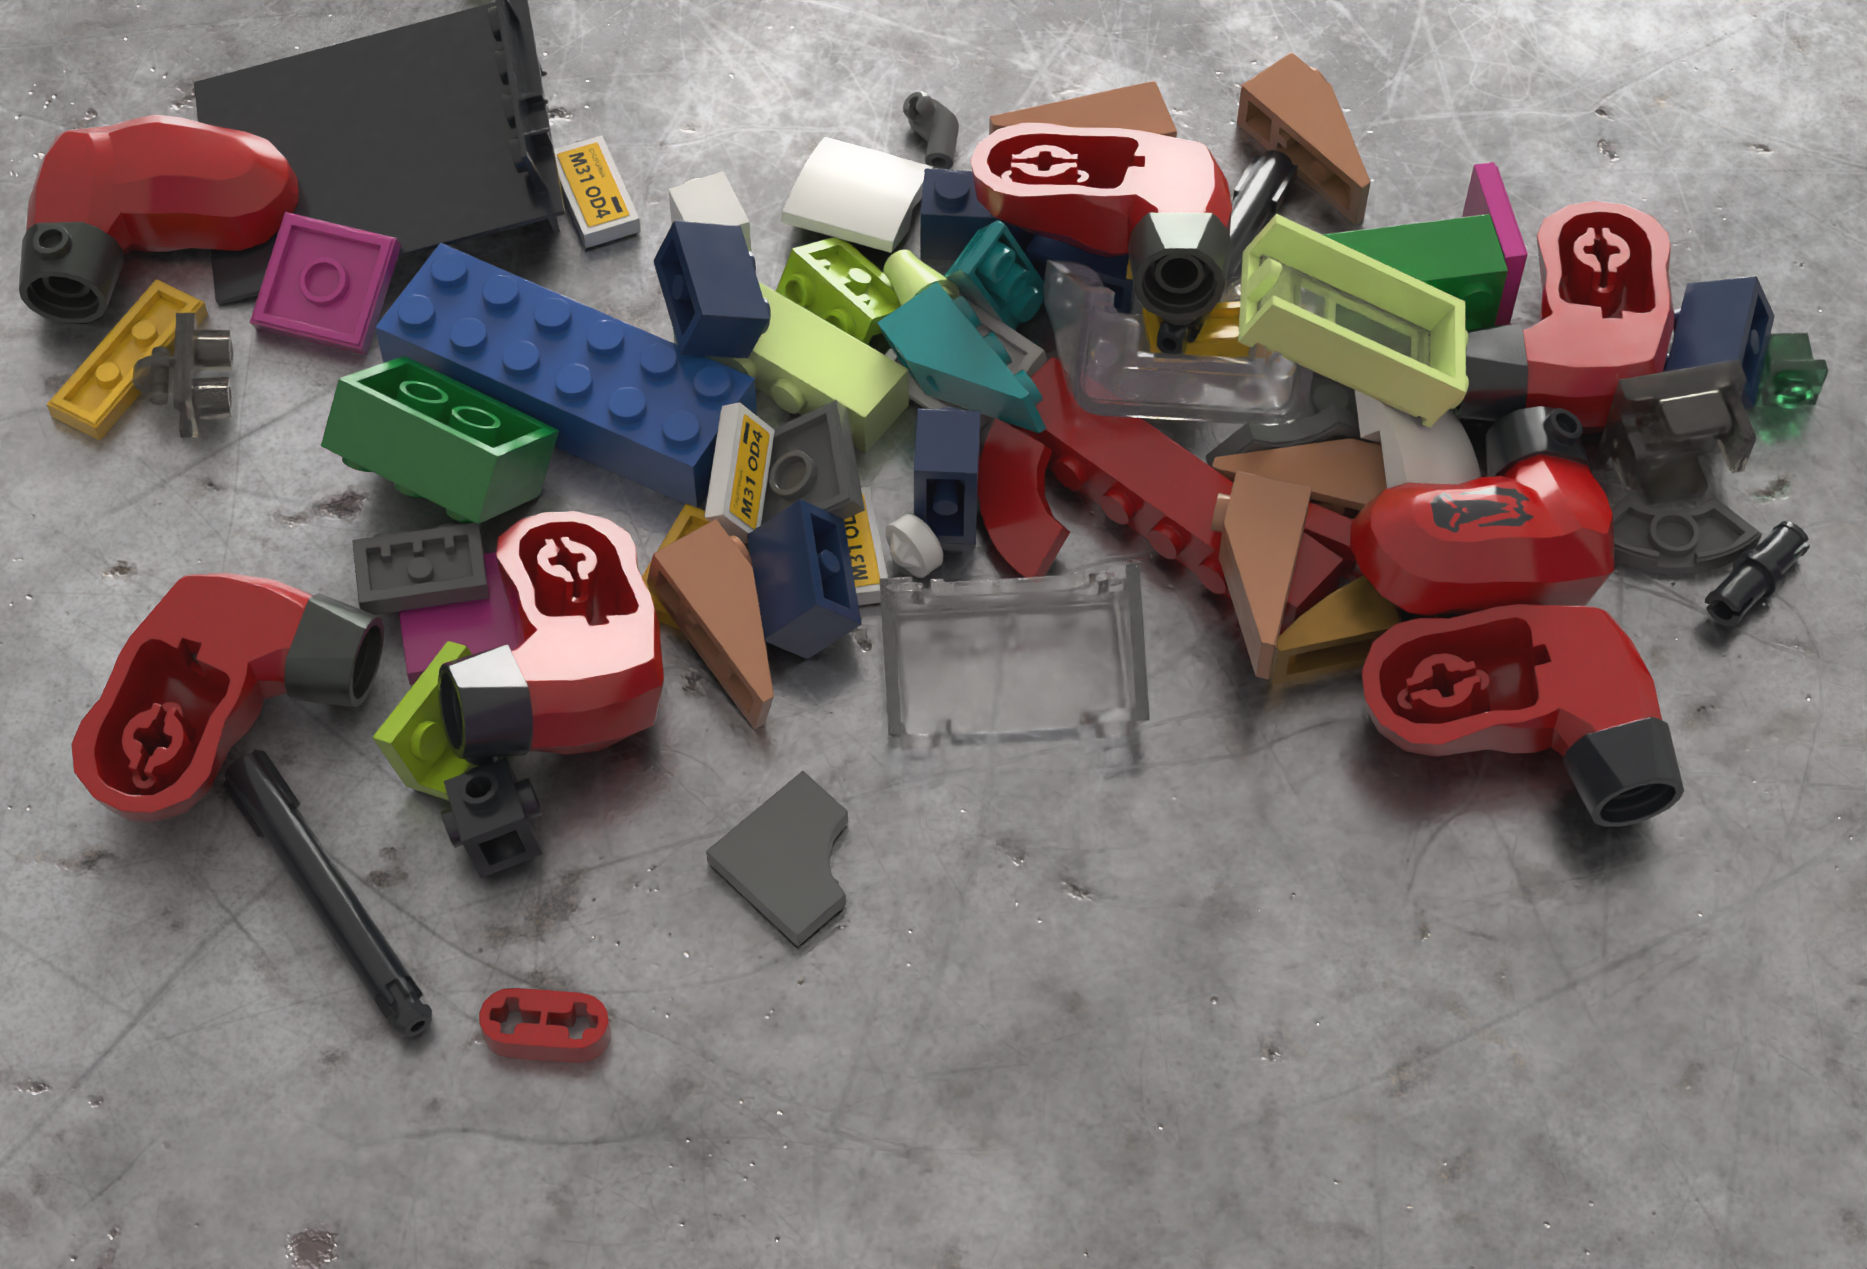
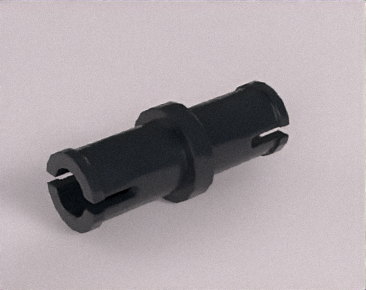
M1782 521L1773 528L1772 532L1754 550L1744 551L1733 563V572L1706 596L1705 603L1709 604L1706 610L1710 616L1718 623L1732 627L1741 621L1743 615L1761 597L1773 595L1782 584V575L1801 556H1804L1810 548V544L1806 543L1809 538L1803 529L1792 522Z

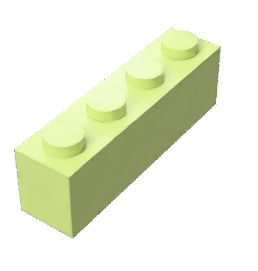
M759 282L763 298H766L769 302L771 318L767 331L760 336L749 358L705 357L754 377L755 388L771 396L778 406L792 414L799 413L804 415L834 400L839 401L848 411L854 447L866 453L909 406V369Z

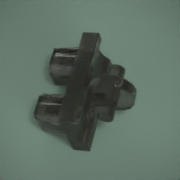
M176 313L174 358L170 357L169 349L159 346L152 349L151 356L138 360L133 366L132 382L138 390L150 395L149 401L152 404L158 406L165 405L168 402V396L173 395L174 408L180 412V437H199L200 420L232 417L230 378H201V371L233 369L234 349L230 330H198L195 313Z

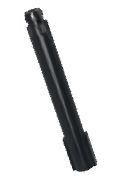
M1268 150L1262 155L1256 154L1234 189L1230 228L1233 251L1224 290L1242 261L1243 251L1257 236L1270 212H1277L1297 178L1298 165H1294L1291 159L1281 151ZM1213 309L1186 325H1172L1163 320L1157 335L1156 345L1158 349L1168 356L1184 354L1187 342L1193 343Z
M254 749L252 753L236 759L225 772L226 780L223 786L257 837L266 839L385 1019L391 1015L390 1024L404 1036L413 1037L423 1032L431 1024L432 1009L429 1005L422 1004L420 1001L423 993L297 809L300 802L265 751Z

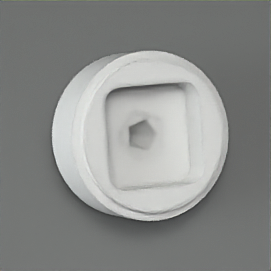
M904 514L886 527L885 535L894 562L904 567L912 575L924 578L942 564L943 551L933 531L919 517L912 514Z

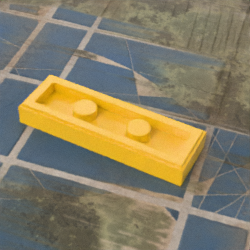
M156 279L47 403L51 417L101 441L208 316L205 302Z

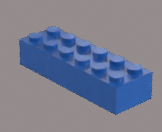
M443 243L437 246L375 327L383 363L407 356L558 429L559 433L555 447L678 502L697 508L705 500L709 491L722 406L740 402L757 416L754 377L705 356L681 355L679 347L675 343Z

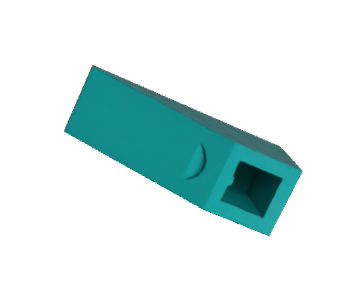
M999 220L979 229L944 275V277L956 284L960 295L1013 330L1021 322L1029 321L1036 314L1043 301V292L1047 288L1007 226Z
M935 282L877 322L902 366L909 369L910 376L926 395L972 411H981V414L1036 433H1041L1046 429L1036 408V405L1043 401L1038 388L1023 369L1015 375L1010 371L1007 366L1012 363V360L993 332L984 337L978 332L977 328L982 324L973 308L962 295L952 300L942 286Z

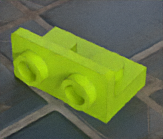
M836 237L793 248L776 288L777 293L866 345H869L873 335L882 333L877 322L901 307L893 286L885 274L850 243Z
M447 641L372 737L406 787L445 800H449L444 781L464 774L478 766L453 754L441 719L438 699L439 669L443 663L472 655L467 646Z

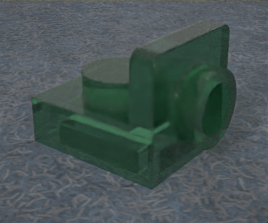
M1808 332L1770 335L1755 401L1756 407L1780 406L1783 408H1797L1803 405H1816L1828 374L1826 360L1813 358Z

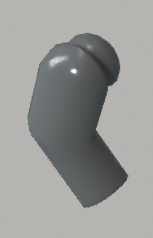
M922 91L914 92L906 98L903 105V113L908 118V123L913 130L928 142L925 164L933 166L934 169H951L959 132L958 120L946 106L938 100L932 99L928 93Z

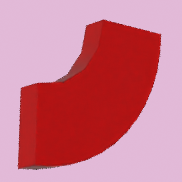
M996 418L986 438L979 464L978 497L981 514L988 534L1003 558L1018 573L1039 586L1070 534V531L1053 516L1045 498L1044 473L1053 450Z

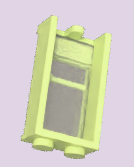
M1278 214L1269 221L1243 251L1238 342L1251 348L1256 343L1264 345L1266 350L1272 353L1277 351L1282 354L1283 358L1416 418L1421 416L1422 425L1428 428L1449 409H1455L1462 402L1469 386V378L1466 375L1468 332L1465 330V301Z

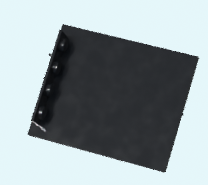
M495 0V2L194 83L198 122L248 132L269 140L288 161L298 178L299 201L293 214L397 238L402 245L398 258L436 249L440 243L451 245L546 219L549 220L554 233L560 232L557 216L564 215L565 208L548 113H550L547 105L548 99H545L542 77L546 76L547 72L543 71L538 59L528 0ZM278 232L265 243L241 251L211 249L215 300L218 305L259 294Z

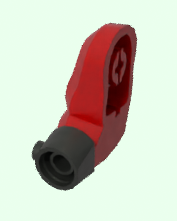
M151 115L111 126L64 131L55 137L41 161L28 201L27 227L22 239L19 277L21 300L35 313L58 323H89L104 314L124 265V256L130 251L168 252L187 248L241 251L263 244L279 231L285 212L293 214L299 201L298 178L288 161L269 140L248 132L212 126L180 117Z
M1021 123L1001 128L977 144L970 160L977 200L992 216L1031 234L1058 240L1091 254L1105 257L1129 255L1137 299L1147 311L1161 317L1169 324H1190L1197 317L1210 312L1221 300L1233 251L1230 237L1232 203L1228 181L1212 153L1204 144L1138 130L1069 128L1049 123Z
M233 573L185 575L173 585L130 635L117 657L100 699L81 720L71 743L74 773L94 799L128 821L154 823L184 814L209 792L231 747L250 730L260 715L264 699L287 694L293 700L355 708L361 705L372 688L380 665L384 645L383 620L374 614L320 593L311 595L274 579Z

